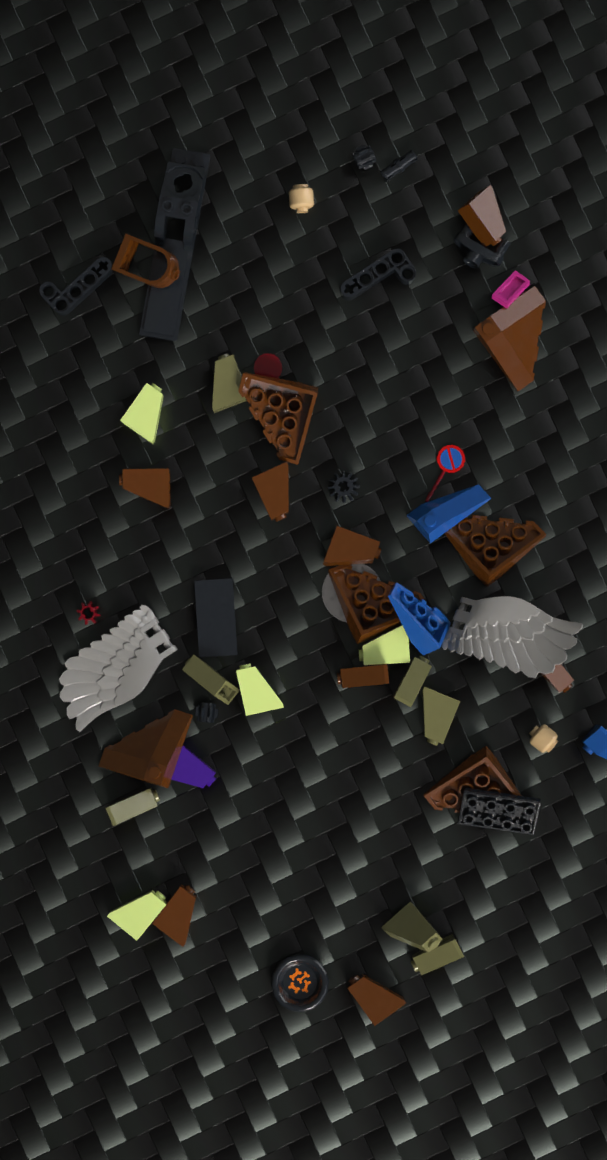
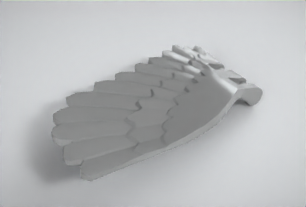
M501 596L480 600L461 597L460 607L455 611L452 619L454 622L447 631L442 642V648L444 650L449 648L451 652L456 651L460 655L464 653L467 656H471L473 653L478 659L484 657L489 663L494 660L502 668L507 666L514 673L522 671L527 677L536 678L538 673H553L555 665H560L567 660L565 650L571 649L577 644V638L574 637V634L578 633L583 628V625L578 622L554 618L533 604L516 597ZM468 606L472 607L470 612H466ZM461 624H465L463 630L459 629Z
M141 605V610H134L133 614L124 616L125 620L118 622L119 627L110 629L111 634L102 635V640L93 641L90 643L91 647L79 650V656L71 657L64 663L67 670L59 678L61 685L64 686L60 692V698L63 702H70L67 707V716L69 719L77 718V731L81 732L92 720L102 713L122 705L139 695L149 683L162 660L178 650L170 642V637L166 631L161 629L158 624L160 622L148 606ZM152 628L156 634L149 638L146 631ZM163 644L166 650L160 654L156 647Z

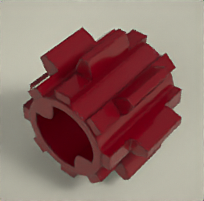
M91 601L88 606L81 603L82 609L77 610L78 613H81L78 620L84 619L85 625H88L90 620L96 623V616H101L96 611L99 609V606L92 607L93 603ZM87 608H91L90 610L93 612V616L90 619H87V615L84 614Z

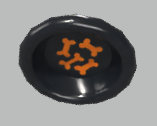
M297 954L285 958L277 965L272 975L271 986L274 997L280 1005L290 1011L305 1012L313 1010L322 1003L328 993L329 979L326 969L318 960L309 955Z

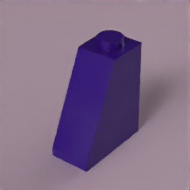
M183 745L171 780L204 788L206 785L210 787L216 780V777H214L216 772Z

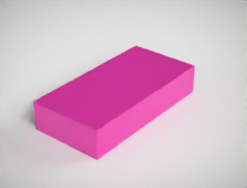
M515 270L492 294V299L507 309L529 286L530 280Z

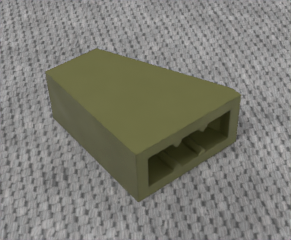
M224 354L215 361L212 402L214 413L247 401L245 396L242 397L238 391L242 377L234 355Z
M196 655L189 658L182 669L207 691L227 705L240 691Z
M422 656L413 658L393 698L409 707L413 705L432 667L428 664V659Z
M423 686L424 736L428 738L427 742L437 746L438 743H444L460 701Z
M151 787L106 807L112 825L115 826L157 807L160 797L157 790L153 791Z
M411 902L382 926V929L390 937L428 953L437 948L443 940Z
M453 934L443 938L438 947L429 953L420 950L413 954L411 964L415 972L420 971L421 975L461 959L464 955Z

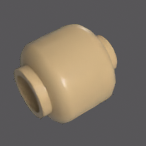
M307 184L294 185L289 191L290 208L296 210L297 213H307L308 209L314 206L313 190Z
M545 724L540 728L536 725L529 733L532 736L530 744L541 753L546 751L549 753L559 742L556 740L558 737L557 733Z

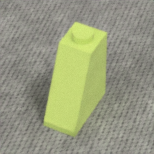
M146 383L120 421L154 444L164 396L161 393L162 389L154 383L152 385Z
M403 625L363 645L362 650H359V661H363V665L410 663L409 637Z
M251 663L239 666L240 670H236L246 716L284 708L283 702L255 666L251 667Z
M152 890L112 910L107 917L137 941L166 906V896L160 891L155 892Z

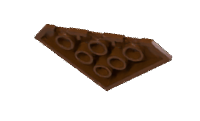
M535 286L520 295L507 309L505 307L501 308L473 330L517 392L534 381L535 373H533L534 362L537 361L539 349L537 346L538 336L541 335L543 323L541 317L546 304V300Z
M243 372L238 390L242 397L245 396L250 404L249 410L255 420L259 419L264 428L262 430L269 443L274 444L278 451L276 453L278 458L282 461L298 465L317 398L318 387Z
M472 515V518H464L445 532V535L469 568L486 587L499 579L546 537V533L534 521H526V524L514 523V519L507 518L491 521L487 520V516Z
M340 565L328 570L347 624L357 644L373 639L402 625L388 598L394 585L393 582L389 581L386 584L376 580L378 577L366 571L361 574L351 570V565ZM413 592L415 598L424 600L421 593Z
M175 709L168 713L169 715L160 720H154L145 725V728L127 735L122 738V741L113 746L109 745L103 751L99 767L169 788L193 715Z
M487 746L468 757L424 794V797L435 810L443 811V807L455 809V813L460 812L464 787L521 796L497 758Z

